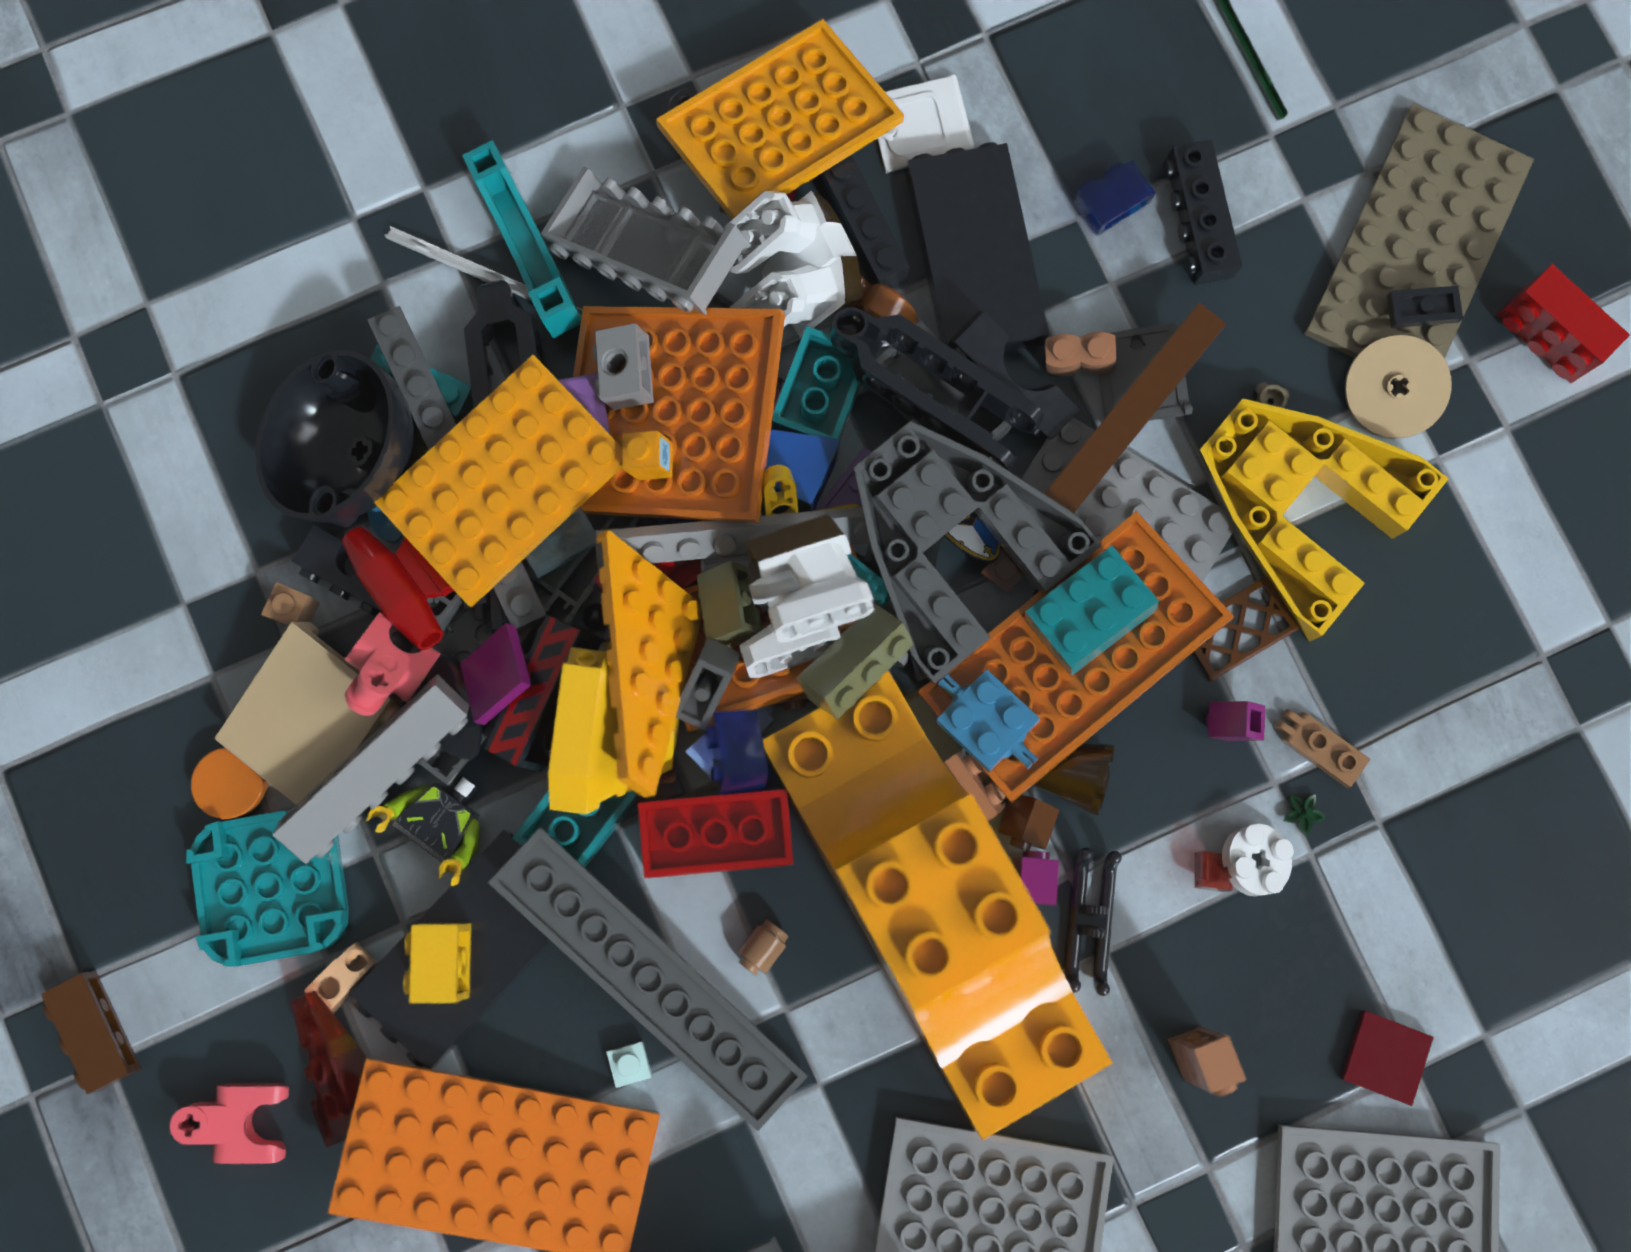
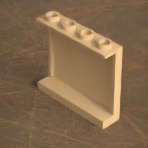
M291 622L214 738L295 805L390 719L404 702L397 695L392 696L390 694L375 714L366 716L354 712L345 701V692L360 671L346 662L343 656L317 637L320 630L311 622Z

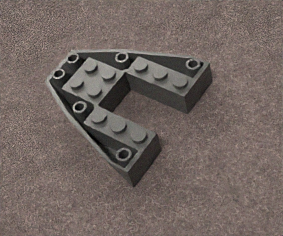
M912 421L907 423L854 467L873 553L897 617L904 623L914 643L910 648V652L927 680L934 684L991 638L923 554L936 541L974 511L1037 591H1048L1102 546L1081 518L985 455Z

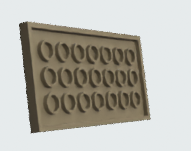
M1412 103L1399 127L1304 335L1354 359L1366 346L1376 340L1394 335H1408L1430 343L1445 359L1461 321L1450 324L1391 328L1386 295L1396 290L1459 286L1464 317L1534 159Z

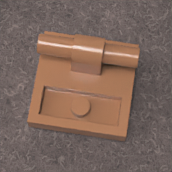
M962 749L944 762L958 783L967 792L972 793L987 821L997 816L1007 806L1006 796L967 751Z

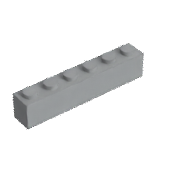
M437 674L278 821L272 835L305 864L315 855L318 858L323 857L335 843L333 839L341 831L347 834L361 820L359 815L368 806L371 809L376 808L388 795L386 790L393 783L396 782L400 785L409 778L415 770L412 766L422 757L428 760L437 752L441 746L439 741L448 733L453 736L468 722L466 716L469 704Z

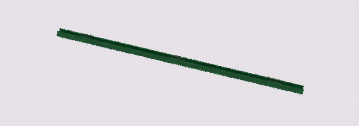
M1214 0L1277 120L1284 119L1288 111L1230 1Z

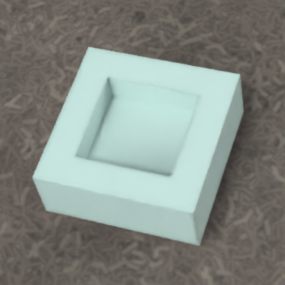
M643 1041L607 1051L616 1088L652 1077Z

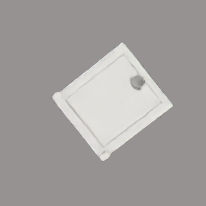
M956 75L886 92L904 113L903 123L877 138L886 173L906 169L908 160L913 159V157L919 154L928 153L934 156L945 154L953 148H963L964 150L975 148Z

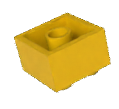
M425 923L412 925L411 932H407L405 938L406 955H411L410 971H406L404 976V992L409 994V1003H456L470 998L471 923Z

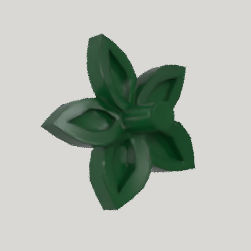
M1316 794L1306 797L1304 801L1293 795L1288 796L1289 804L1294 810L1288 812L1283 821L1288 823L1298 822V828L1305 836L1311 831L1313 822H1320L1326 819L1321 811L1313 810L1316 805Z

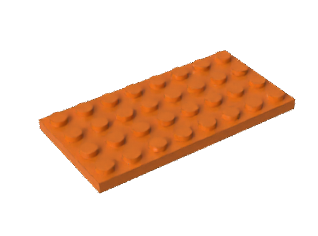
M1137 511L1100 541L1102 545L1048 591H1039L989 632L990 639L947 673L964 688L972 684L984 671L988 670L1040 718L1039 723L1026 735L1023 745L1038 757V760L1029 769L1013 754L1002 759L990 772L981 766L1011 803L1234 617ZM1112 545L1159 600L1157 611L1074 675L1070 676L1027 624L1025 611ZM941 679L935 684L929 682L918 691L922 699L938 717L950 706L953 699L938 685Z
M367 1057L328 1214L550 1252H630L660 1114L651 1110Z

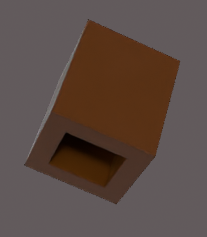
M1020 795L1012 803L1008 802L997 833L1011 838L1009 845L1027 852L1030 851L1031 846L1046 850L1060 810L1039 799Z

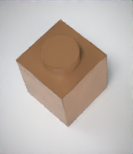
M276 582L261 615L289 627L291 622H312L320 602L307 594Z

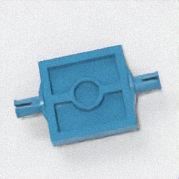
M988 670L984 671L972 684L964 688L950 677L949 674L945 675L944 679H941L938 685L953 699L950 706L936 719V723L984 769L990 772L1002 759L1012 754L1027 769L1038 760V757L1025 747L1023 742L1026 735L1039 723L1040 718Z

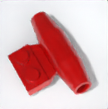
M356 527L346 533L342 539L345 552L359 581L383 614L419 650H427L435 646L442 639L443 631L427 598L445 597L454 591L453 588L407 538L403 539L402 544L394 554L365 527Z

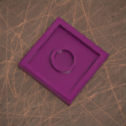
M505 623L460 663L473 719L478 724L485 725L531 686L516 626Z

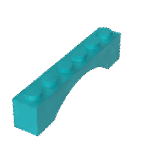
M491 140L463 154L465 163L516 262L535 309L551 336L555 338L581 324V315L494 141Z

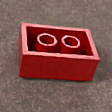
M1553 264L1526 284L1496 314L1509 331L1521 337L1534 354L1546 360L1553 367L1554 372L1559 377L1566 379L1570 384L1603 364L1630 336L1625 329Z

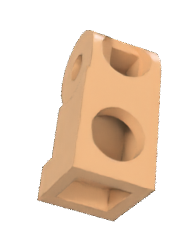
M356 942L338 959H335L304 991L327 1014H334L344 1003L343 1001L373 970L378 962Z

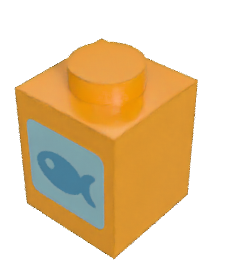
M658 431L623 434L622 469L637 480L673 478V442Z

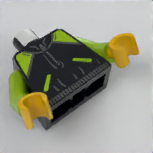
M464 776L460 777L450 792L435 783L431 786L424 784L399 794L384 806H377L371 809L366 822L373 817L381 818L383 822L375 829L377 833H381L386 829L389 821L394 820L391 826L441 862L438 879H441L444 873L452 872L454 876L451 880V886H456L460 881L461 870L467 867L479 850L481 829L477 821L479 814L466 805L479 787Z

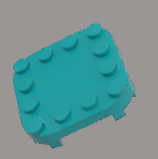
M292 808L229 821H217L204 826L205 829L196 836L191 849H187L186 864H191L200 931V936L195 938L199 950H203L213 961L222 964V967H238L319 952L332 947L337 941L341 940L346 934L349 906L338 835L333 839L335 843L323 857L318 858L315 855L305 864L272 835L278 821Z

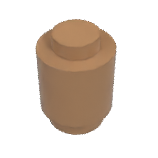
M766 919L761 926L757 925L737 951L742 956L738 963L755 976L759 971L766 974L786 948L784 943L789 936Z

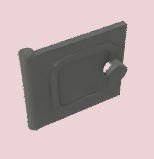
M1177 322L1111 333L1115 335L1116 339L1115 370L1099 375L1105 414L1104 419L1178 329ZM1186 376L1179 382L1149 421L1192 414L1193 407L1191 402L1189 403Z

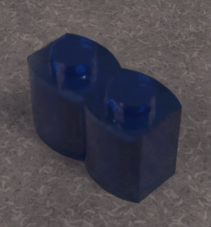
M1134 161L1124 165L1121 162L1116 163L1105 172V178L1097 182L1091 179L1077 190L1079 194L1074 205L1096 236L1106 232L1123 219L1144 208L1156 194Z

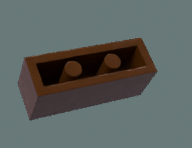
M97 971L82 972L41 994L45 1002L43 1004L44 1013L48 1020L55 1024L60 1035L58 1038L59 1046L63 1053L70 1057L75 1068L73 1073L75 1081L81 1089H85L87 1095L101 1091L142 1069Z

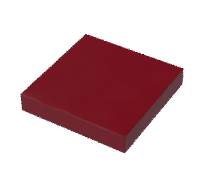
M1361 1010L1340 1079L1413 1106L1434 1037Z

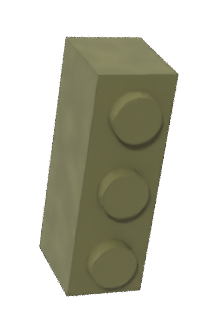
M873 604V612L866 617L857 619L841 635L840 639L835 640L797 677L808 699L835 719H838L851 708L914 645L904 623L876 604Z

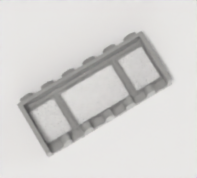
M587 167L582 168L541 232V235L551 244L549 250L556 256L564 260L569 256L578 265L587 270L595 267L599 273L610 280H615L618 277L623 283L636 291L644 288L659 301L664 302L667 298L672 300L675 306L687 313H690L693 309L704 315L707 314L705 309L742 250L752 246L736 225L729 223L725 230L717 220L710 216H707L702 223L688 208L681 206L679 211L675 212L659 196H656L651 203L635 187H631L628 193H626L612 178L607 177L604 183H601Z

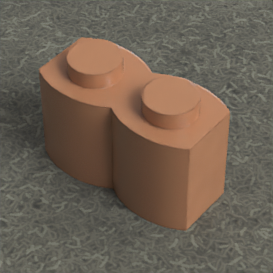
M1092 332L1081 338L1072 334H1057L1045 339L1046 371L1050 375L1067 377L1080 371L1090 375H1102L1115 370L1116 339L1115 335L1111 333Z

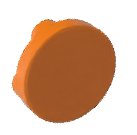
M219 748L205 755L196 765L191 778V792L197 806L214 818L227 820L238 819L251 813L260 804L269 787V783L226 748Z

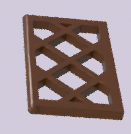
M1267 576L1222 602L1226 608L1232 604L1240 606L1237 624L1227 623L1222 627L1235 631L1231 649L1212 645L1213 635L1206 643L1198 647L1193 654L1208 676V680L1212 682L1296 632L1300 627L1291 616ZM1263 587L1269 596L1267 607L1248 602L1250 593ZM1247 608L1265 613L1261 631L1243 627ZM1271 615L1282 617L1288 628L1277 635L1268 633ZM1241 633L1260 637L1257 647L1247 653L1237 651ZM1214 651L1229 655L1228 664L1214 671L1209 663L1210 652Z

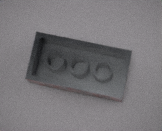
M546 615L536 632V638L528 656L525 658L531 686L501 711L497 722L490 730L489 739L484 749L517 767L548 773L563 663H567L571 647L598 651L601 643L607 640L586 629Z

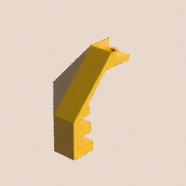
M609 642L606 650L611 649V644ZM571 647L567 663H563L548 772L550 810L588 814L598 809L599 803L613 795L618 798L632 790L620 782L617 777L616 761L618 754L615 748L614 734L619 733L617 708H611L610 667L607 663L606 652ZM675 718L661 774L673 768L678 745V718Z

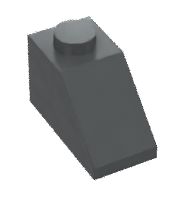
M707 638L683 688L676 718L705 731L734 673L741 654L740 652Z

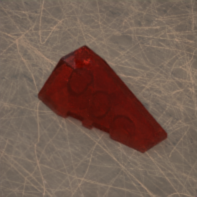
M314 990L291 1001L299 1044L303 1049L308 1050L309 1066L304 1069L306 1080L314 1081L317 1099L311 1101L313 1114L324 1144L328 1148L346 1141L367 1057Z

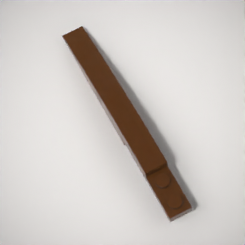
M1198 303L1044 495L1074 513L1227 323L1201 303ZM1002 547L998 559L988 563L981 572L982 575L1007 595L1024 576Z

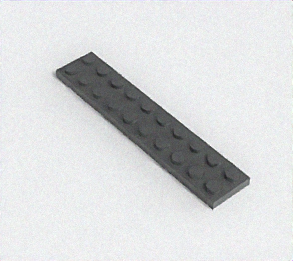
M541 826L488 881L498 893L757 1131L762 1128L808 1077L807 1073Z

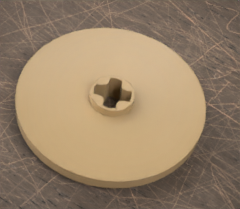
M1408 335L1388 336L1369 344L1355 357L1349 367L1345 380V398L1352 416L1366 430L1386 438L1410 437L1431 427L1445 411L1451 395V374L1444 357L1430 343ZM1403 379L1405 381L1402 386L1405 390L1404 394L1396 393L1393 395L1391 393L1393 390L1391 381Z

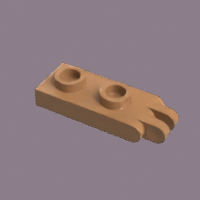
M1286 709L1282 716L1293 725L1290 727L1285 722L1278 720L1274 726L1285 735L1282 741L1344 787H1352L1370 761V758L1309 714L1301 712L1300 715H1297L1293 711Z

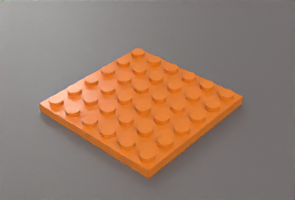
M583 306L573 377L598 373V365L593 357V346L596 345L595 331L636 323L649 335L654 402L616 410L605 403L610 435L622 448L623 434L658 431L673 442V478L637 480L621 468L583 503L574 514L759 523L763 497V476L767 465L785 313L782 309L706 308L707 314L704 315L693 309L690 313H687L678 307ZM626 362L619 366L617 373L623 370Z

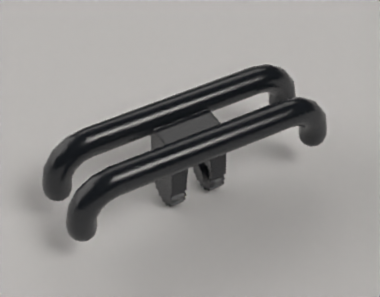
M1084 847L1078 852L1074 866L1065 959V978L1073 993L1081 989L1079 963L1082 935L1096 937L1093 986L1098 995L1106 996L1110 992L1107 972L1116 874L1122 856L1118 851H1111L1107 854L1102 871L1099 906L1085 905L1090 860L1093 858V851L1088 847Z

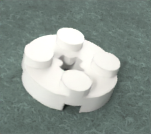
M1264 824L1243 826L1239 830L1232 832L1224 843L1222 850L1223 867H1228L1229 874L1232 877L1228 879L1243 894L1262 896L1278 893L1289 879L1292 868L1291 858L1294 850L1292 844L1288 840L1283 839L1281 834L1270 826ZM1259 853L1261 855L1262 866H1259L1258 869L1255 867L1256 861L1252 859V854Z

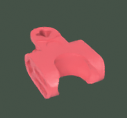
M379 612L345 658L346 662L360 671L345 692L347 705L360 715L369 716L375 714L391 693L408 702L441 654L432 647L417 653H406L398 649L389 637V630L393 624L381 612Z
M286 1083L218 1084L216 1088V1102L201 1101L181 1108L171 1118L170 1132L173 1138L181 1144H213V1163H276L286 1158V1145L283 1141L267 1140L259 1136L254 1130L252 1120L256 1109L260 1105H272L288 1098L289 1085ZM193 1117L194 1121L200 1122V1127L196 1129V1125L190 1124L189 1119Z

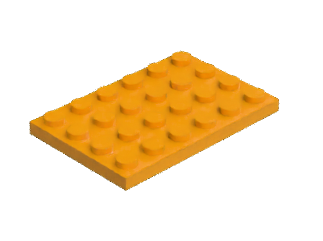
M822 19L658 117L656 121L658 129L731 220H733L764 191H779L787 195L903 123L904 113L825 20Z
M532 355L399 477L386 493L374 503L468 606L473 607L622 468L623 448L553 374Z

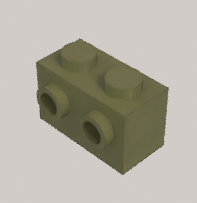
M728 561L697 575L698 598L702 607L703 631L706 640L710 638L733 648L743 644L762 631L759 606L753 603L749 588L748 567L734 561Z

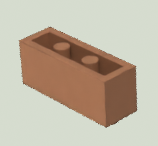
M1200 1026L1168 1039L1184 1081L1211 1094L1215 1092L1216 1096H1223L1238 1089L1236 1084L1246 1080L1228 1035Z

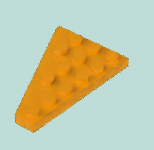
M608 529L598 533L596 540L597 543H602L604 567L599 568V574L603 587L601 597L604 625L610 626L611 649L606 650L607 663L610 667L609 687L611 708H617L619 733L614 734V743L618 754L616 761L617 777L620 782L645 798L656 793L703 614L700 602Z

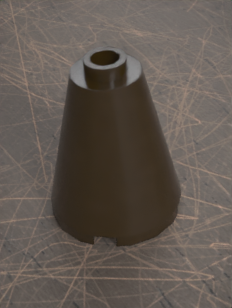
M1082 744L1038 780L1034 786L1091 814L1099 815L1110 777L1109 763L1113 762L1115 746L1110 744Z

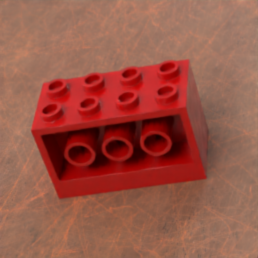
M787 789L638 803L644 878H662L794 864Z

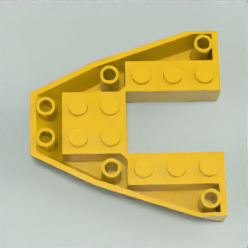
M1243 398L1200 449L1229 513L1250 553L1309 642L1324 635L1365 584L1282 516L1309 482L1316 477L1393 539L1411 527L1449 479L1424 458L1318 416Z

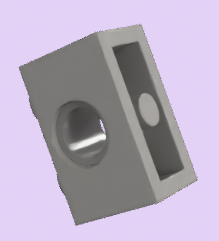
M636 323L595 331L596 345L593 346V357L598 365V378L595 380V389L599 399L614 410L653 403L649 335ZM626 362L623 370L617 373L619 366Z

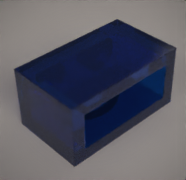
M758 710L714 712L711 727H706L705 737L707 749H713L714 759L710 761V773L712 781H718L720 795L764 791L769 773Z

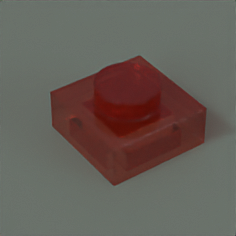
M1195 852V888L1219 892L1233 891V885L1228 879L1232 877L1229 874L1228 867H1223L1222 853Z

